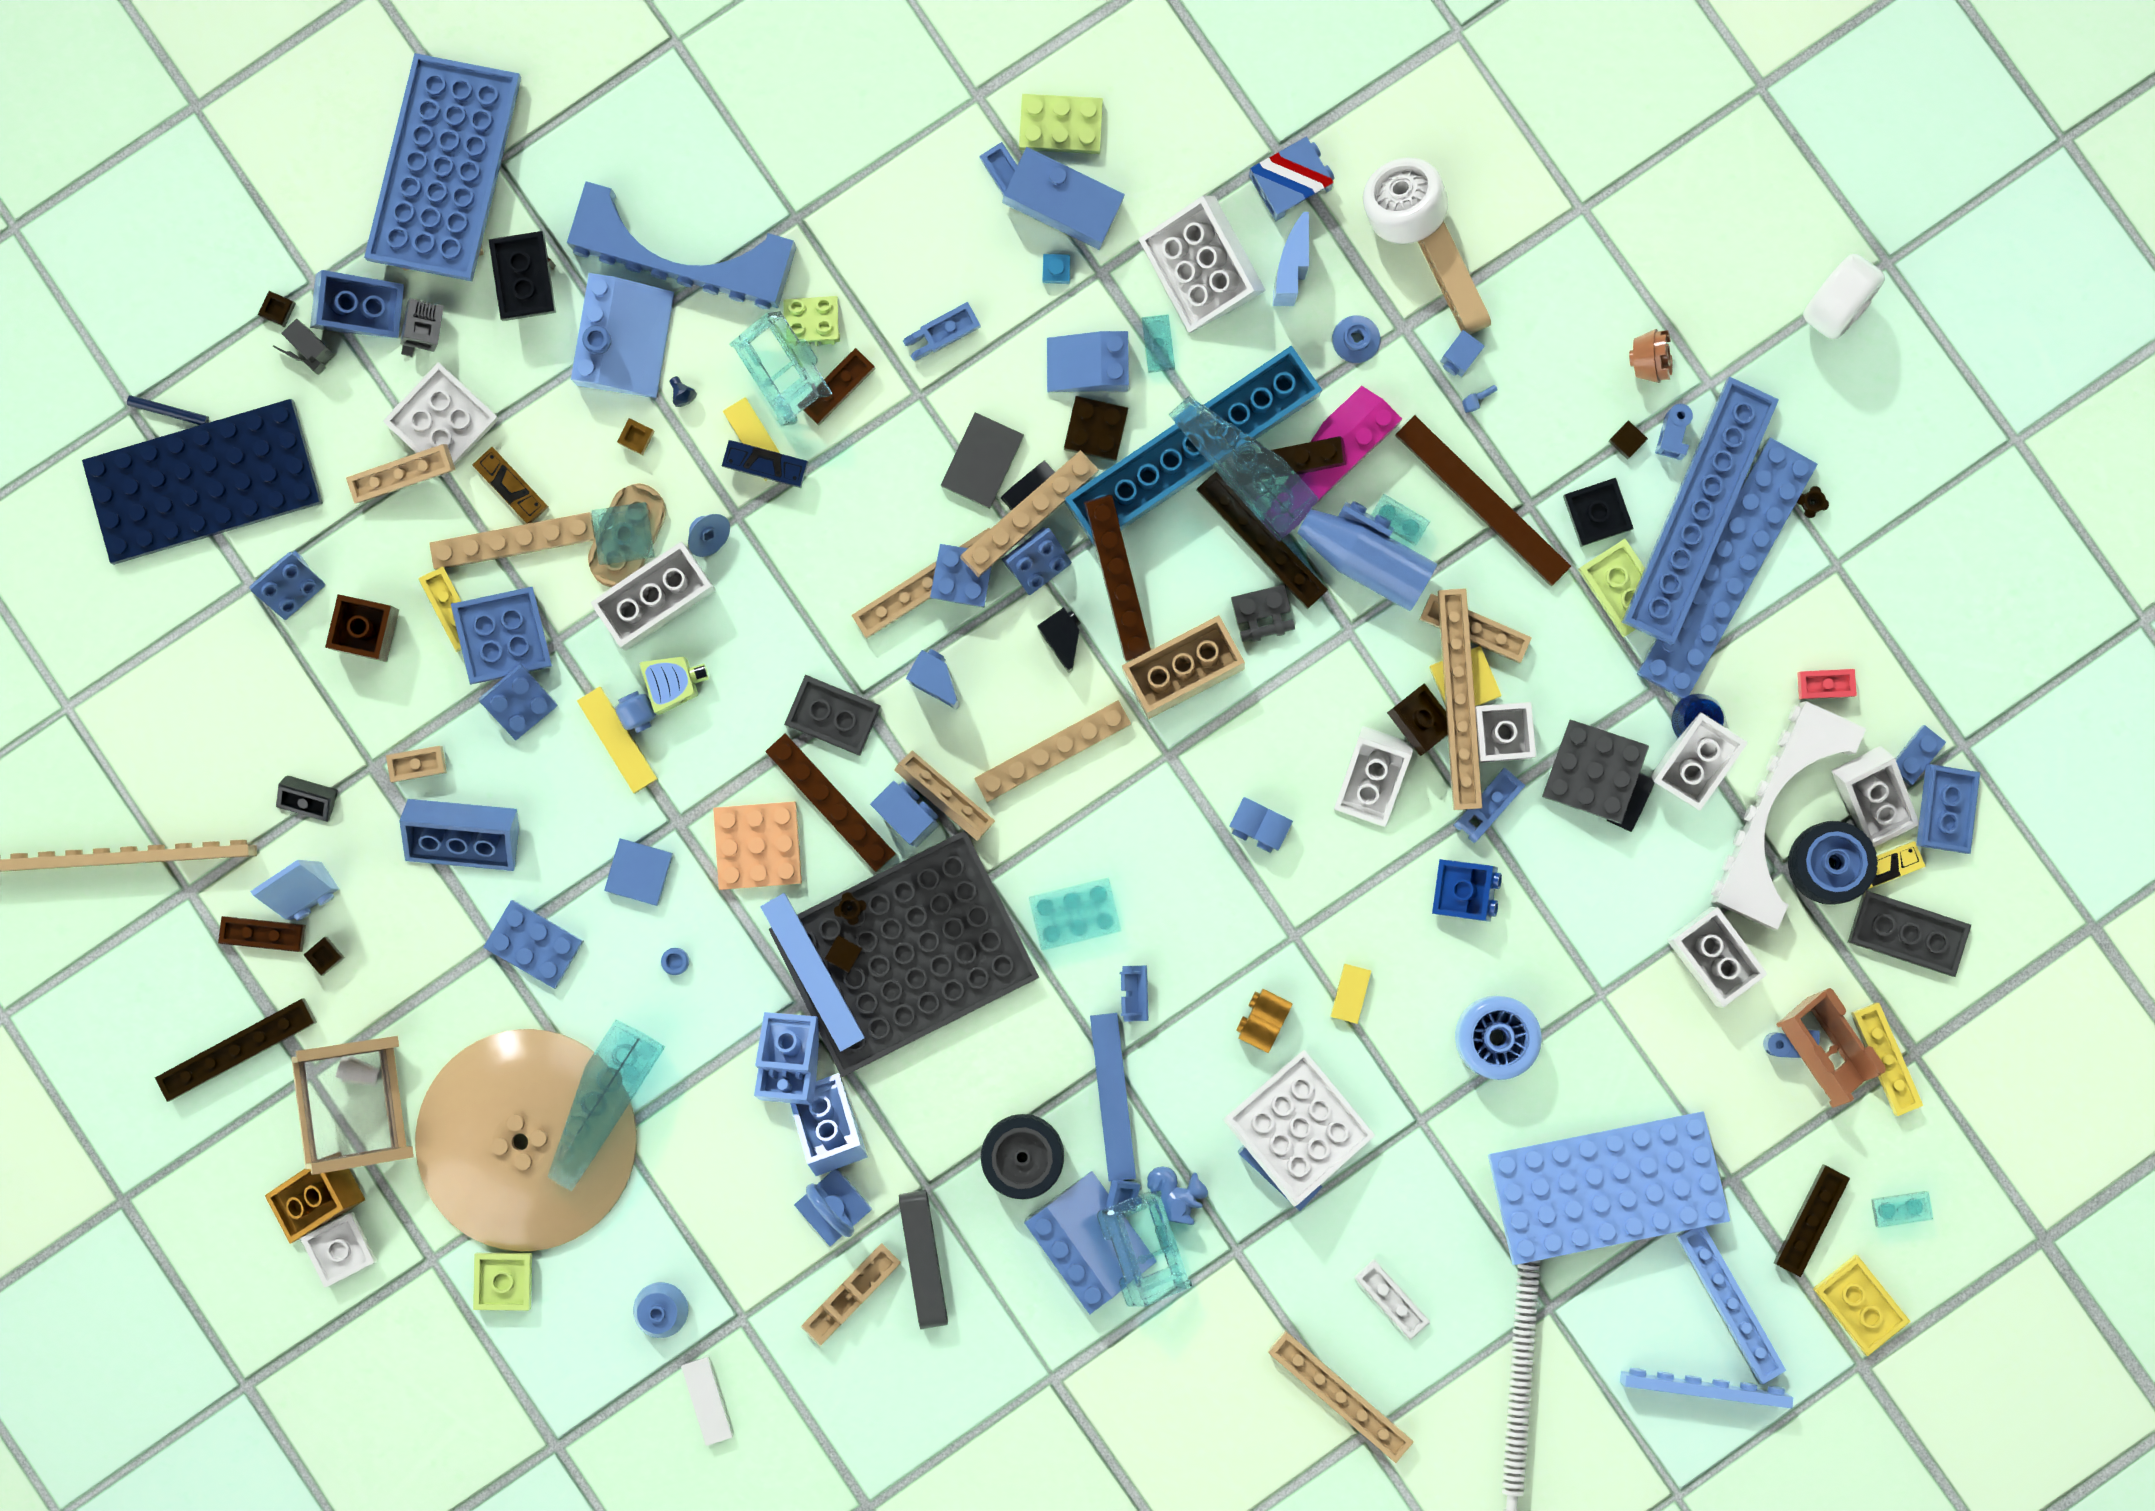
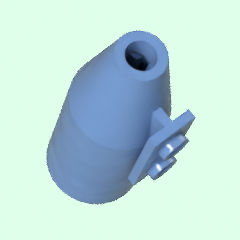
M1352 501L1351 504L1346 502L1338 516L1310 509L1297 532L1338 572L1408 611L1413 609L1437 567L1436 562L1392 539L1390 536L1394 528L1390 526L1391 521L1378 514L1376 517L1366 513L1367 508L1358 502Z

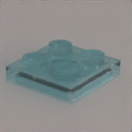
M646 502L591 510L600 565L655 557Z

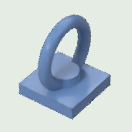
M839 1169L831 1171L817 1185L814 1183L807 1185L806 1194L794 1204L829 1246H832L842 1236L851 1237L854 1234L853 1226L873 1209Z

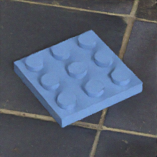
M533 586L451 604L470 685L504 678L520 664L528 672L552 667Z

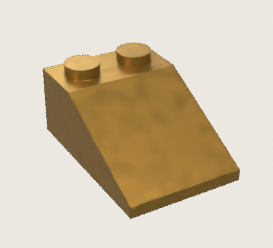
M337 1152L324 1158L342 1156V1154ZM303 1169L265 1195L290 1244L365 1201L350 1169L311 1175V1169Z

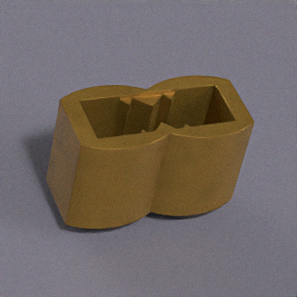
M1262 989L1260 993L1255 991L1248 1004L1252 1008L1248 1018L1243 1016L1237 1026L1236 1031L1240 1033L1238 1039L1269 1053L1293 1003L1265 989Z

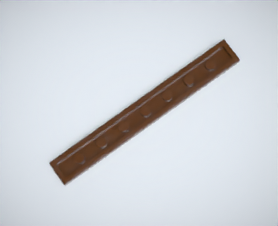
M1416 415L1395 434L1423 464L1550 586H1553L1568 571L1571 565Z

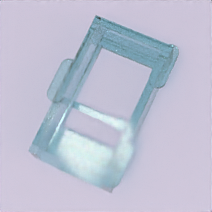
M781 311L767 312L729 343L731 347H734L777 415V421L781 426L796 424L798 421L797 414L816 399L828 397L832 394L815 366L818 362L817 356L805 339L797 338ZM768 328H770L791 361L772 377L766 371L760 357L751 345V342ZM794 366L800 378L780 393L774 381Z
M1148 1191L1100 1210L1097 1213L1103 1237L1106 1240L1112 1241L1123 1274L1119 1284L1126 1305L1129 1307H1146L1193 1287L1191 1280H1188L1160 1196L1162 1195L1161 1191ZM1149 1208L1161 1249L1145 1256L1140 1255L1136 1259L1123 1218ZM1164 1253L1168 1267L1142 1277L1138 1263L1144 1264L1146 1260Z

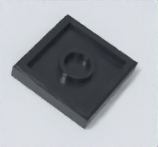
M1616 478L1563 495L1580 547L1634 529Z

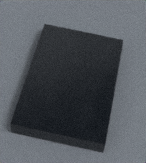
M537 231L488 239L500 320L508 321L556 313L544 232Z

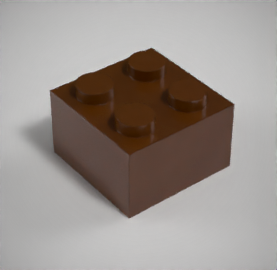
M337 594L325 648L387 662L400 609L391 605Z

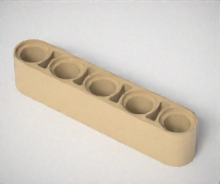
M1443 221L1434 233L1418 241V244L1461 332L1464 330L1472 335L1491 326V319Z

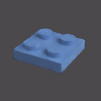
M940 544L930 598L985 608L992 566L978 578L960 558L961 554L968 548Z
M522 664L518 665L479 698V702L515 741L558 706L556 701Z

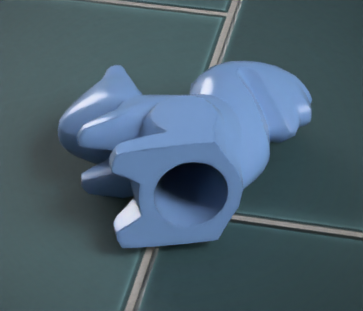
M1164 1166L1154 1168L1147 1177V1187L1150 1189L1151 1195L1158 1196V1206L1165 1217V1221L1194 1225L1195 1221L1190 1217L1191 1209L1202 1208L1203 1205L1197 1202L1196 1199H1204L1208 1196V1190L1198 1179V1174H1192L1187 1188L1177 1187V1175L1171 1168Z

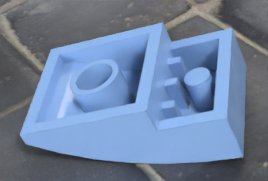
M1303 212L1299 217L1283 248L1275 276L1272 306H1294L1298 295V280H1305L1309 268V212Z
M764 1012L755 1066L758 1068L754 1091L756 1098L761 1101L813 1105L819 1048L817 1016Z

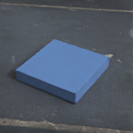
M619 838L604 891L658 906L673 853Z

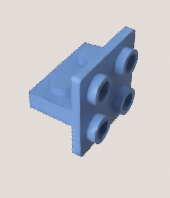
M1045 526L1001 559L1028 595L1033 594L1072 563L1053 532L1049 528L1046 529Z
M297 551L288 552L257 579L249 589L281 618L287 620L325 587V583L309 568L303 557Z

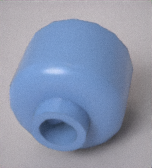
M636 691L618 699L619 704L616 706L615 712L625 730L635 729L636 733L652 727L650 721L656 717V713H654L651 701L646 694H639Z

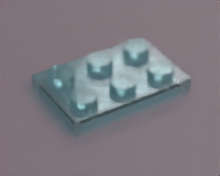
M1109 878L1028 897L1041 951L1121 932Z

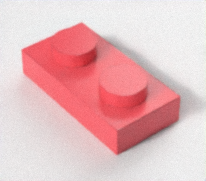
M1855 669L1797 672L1799 700L1857 696Z

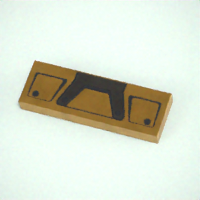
M493 447L472 464L527 524L532 523L549 507Z

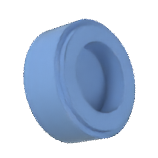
M594 325L584 331L582 342L590 353L603 354L610 348L611 336L604 327Z
M670 948L661 957V966L670 975L684 973L690 962L688 954L681 948Z

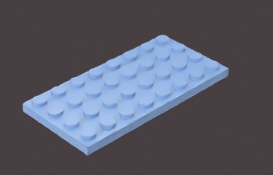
M1704 1111L1488 1154L1512 1265L1730 1222Z

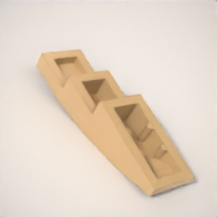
M881 1243L800 1327L821 1346L901 1262Z

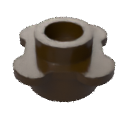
M1813 486L1809 492L1801 494L1797 501V504L1803 507L1804 515L1807 518H1813L1820 510L1825 511L1829 507V501L1826 500L1825 495L1818 486ZM1811 500L1815 501L1814 505L1810 503Z
M846 892L842 895V901L839 903V906L834 908V914L837 917L847 919L850 925H855L859 921L860 913L866 910L867 905L864 900H857L853 897L852 893ZM848 906H852L853 910L848 911Z

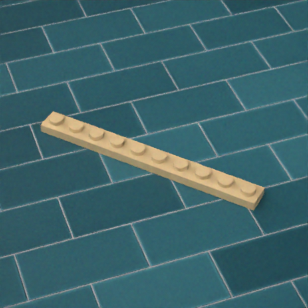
M230 840L229 846H220V841L202 842V847L192 848V843L175 844V849H165V845H148L147 851H138L137 846L120 847V852L110 853V848L93 849V854H83V850H65V856H55V851L38 852V857L28 858V853L10 854V859H1L0 855V872L257 856V845H249L247 840Z

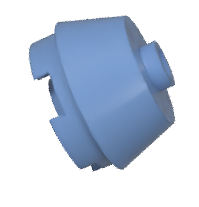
M665 1282L652 1283L643 1288L634 1301V1320L640 1330L651 1337H670L680 1331L687 1320V1300L681 1290L672 1284Z

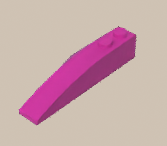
M1361 385L1321 424L1311 440L1313 442L1341 436L1344 441L1346 465L1288 476L1263 518L1283 536L1400 424L1402 418L1384 399Z

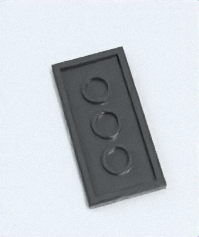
M1866 890L1862 894L1847 943L1956 977L1971 924Z

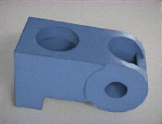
M1676 404L1666 413L1655 450L1656 454L1677 460H1682L1687 455L1689 445L1682 443L1686 426L1693 419V413L1689 406Z
M1808 1030L1819 1045L1820 1031ZM1772 1032L1764 1038L1763 1047L1769 1055L1801 1058L1785 1034Z

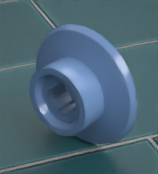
M1361 315L1348 316L1342 319L1334 328L1332 344L1336 353L1345 361L1351 363L1368 361L1377 353L1380 347L1381 337L1379 329L1367 317ZM1360 333L1363 340L1356 343L1351 335Z
M709 514L696 518L689 527L688 547L691 553L698 557H707L716 553L729 537L730 523L728 519L720 514Z

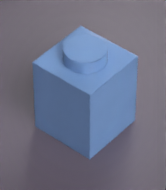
M1462 330L1440 362L1444 364L1443 368L1448 373L1454 376L1458 374L1462 377L1485 345Z

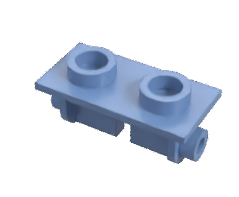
M1147 965L1122 966V972H1119L1121 974V991H1126V996L1121 997V1016H1123L1124 1022L1149 1021Z

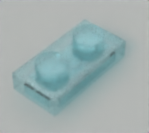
M1169 314L1142 317L1148 373L1175 370Z
M1386 494L1382 495L1371 513L1373 517H1376L1378 514L1391 521L1390 526L1394 528L1393 533L1415 546L1431 522Z
M1928 1191L1871 1199L1875 1227L1881 1228L1934 1220Z

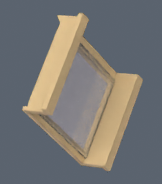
M398 1036L295 1051L296 1057H291L305 1169H311V1175L414 1157L413 1146H406L394 1055V1047H399Z

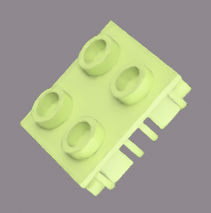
M837 296L784 300V344L786 346L791 345V348L805 346L807 342V346L811 347V342H815L816 346H819L820 341L821 344L835 345V342H840Z

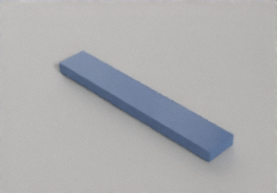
M1117 1012L1090 1015L1108 1180L1110 1182L1112 1179H1136Z

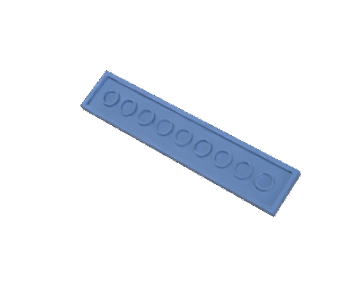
M1732 377L1726 379L1622 623L1669 645L1675 644L1779 399Z
M1771 437L1767 439L1744 480L1675 644L1669 645L1656 639L1637 675L1684 701L1687 700L1818 465L1816 462Z

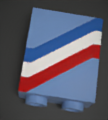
M1307 136L1250 168L1249 177L1275 222L1285 217L1288 209L1325 189L1326 192L1332 190L1333 180L1335 179L1334 174L1328 165H1323L1319 158L1321 153L1315 142L1310 143Z

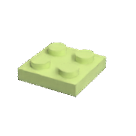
M475 1253L473 1310L529 1311L531 1309L532 1253Z

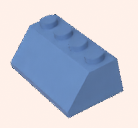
M407 799L399 820L405 861L514 871L519 835L517 809Z

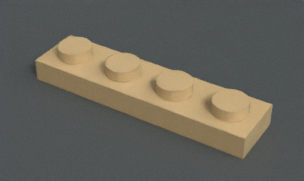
M442 444L348 476L346 480L354 504L455 471V466L448 445Z
M1431 593L1419 620L1440 628L1438 596ZM1468 610L1470 642L1517 663L1522 662L1532 637Z
M913 750L894 769L895 772L975 840L978 841L994 824L995 820Z

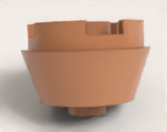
M1654 329L1634 338L1633 350L1629 351L1630 366L1634 367L1637 378L1661 383V380H1670V375L1673 372V358L1670 355L1669 344H1666L1671 341L1668 330L1658 331Z

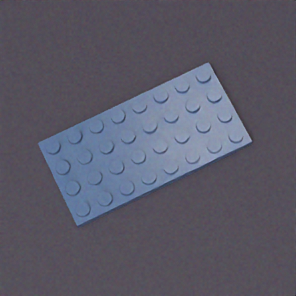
M414 53L364 258L367 261L473 282L522 78L519 73Z

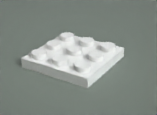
M438 362L382 422L416 453L447 444L455 466L500 418Z

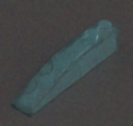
M1188 396L1169 413L1172 420L1203 457L1278 541H1281L1303 521L1319 499L1281 456L1273 453L1264 447L1263 444L1252 439L1239 428L1228 423L1191 396Z
M615 1019L584 1068L547 1176L548 1178L569 1191L573 1190L663 1052L664 1045L645 1033Z

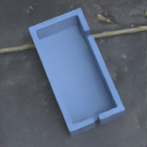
M893 780L870 805L909 845L917 848L940 825L936 821L939 816L925 802L922 801L920 804L917 802L920 796L903 781L898 784Z

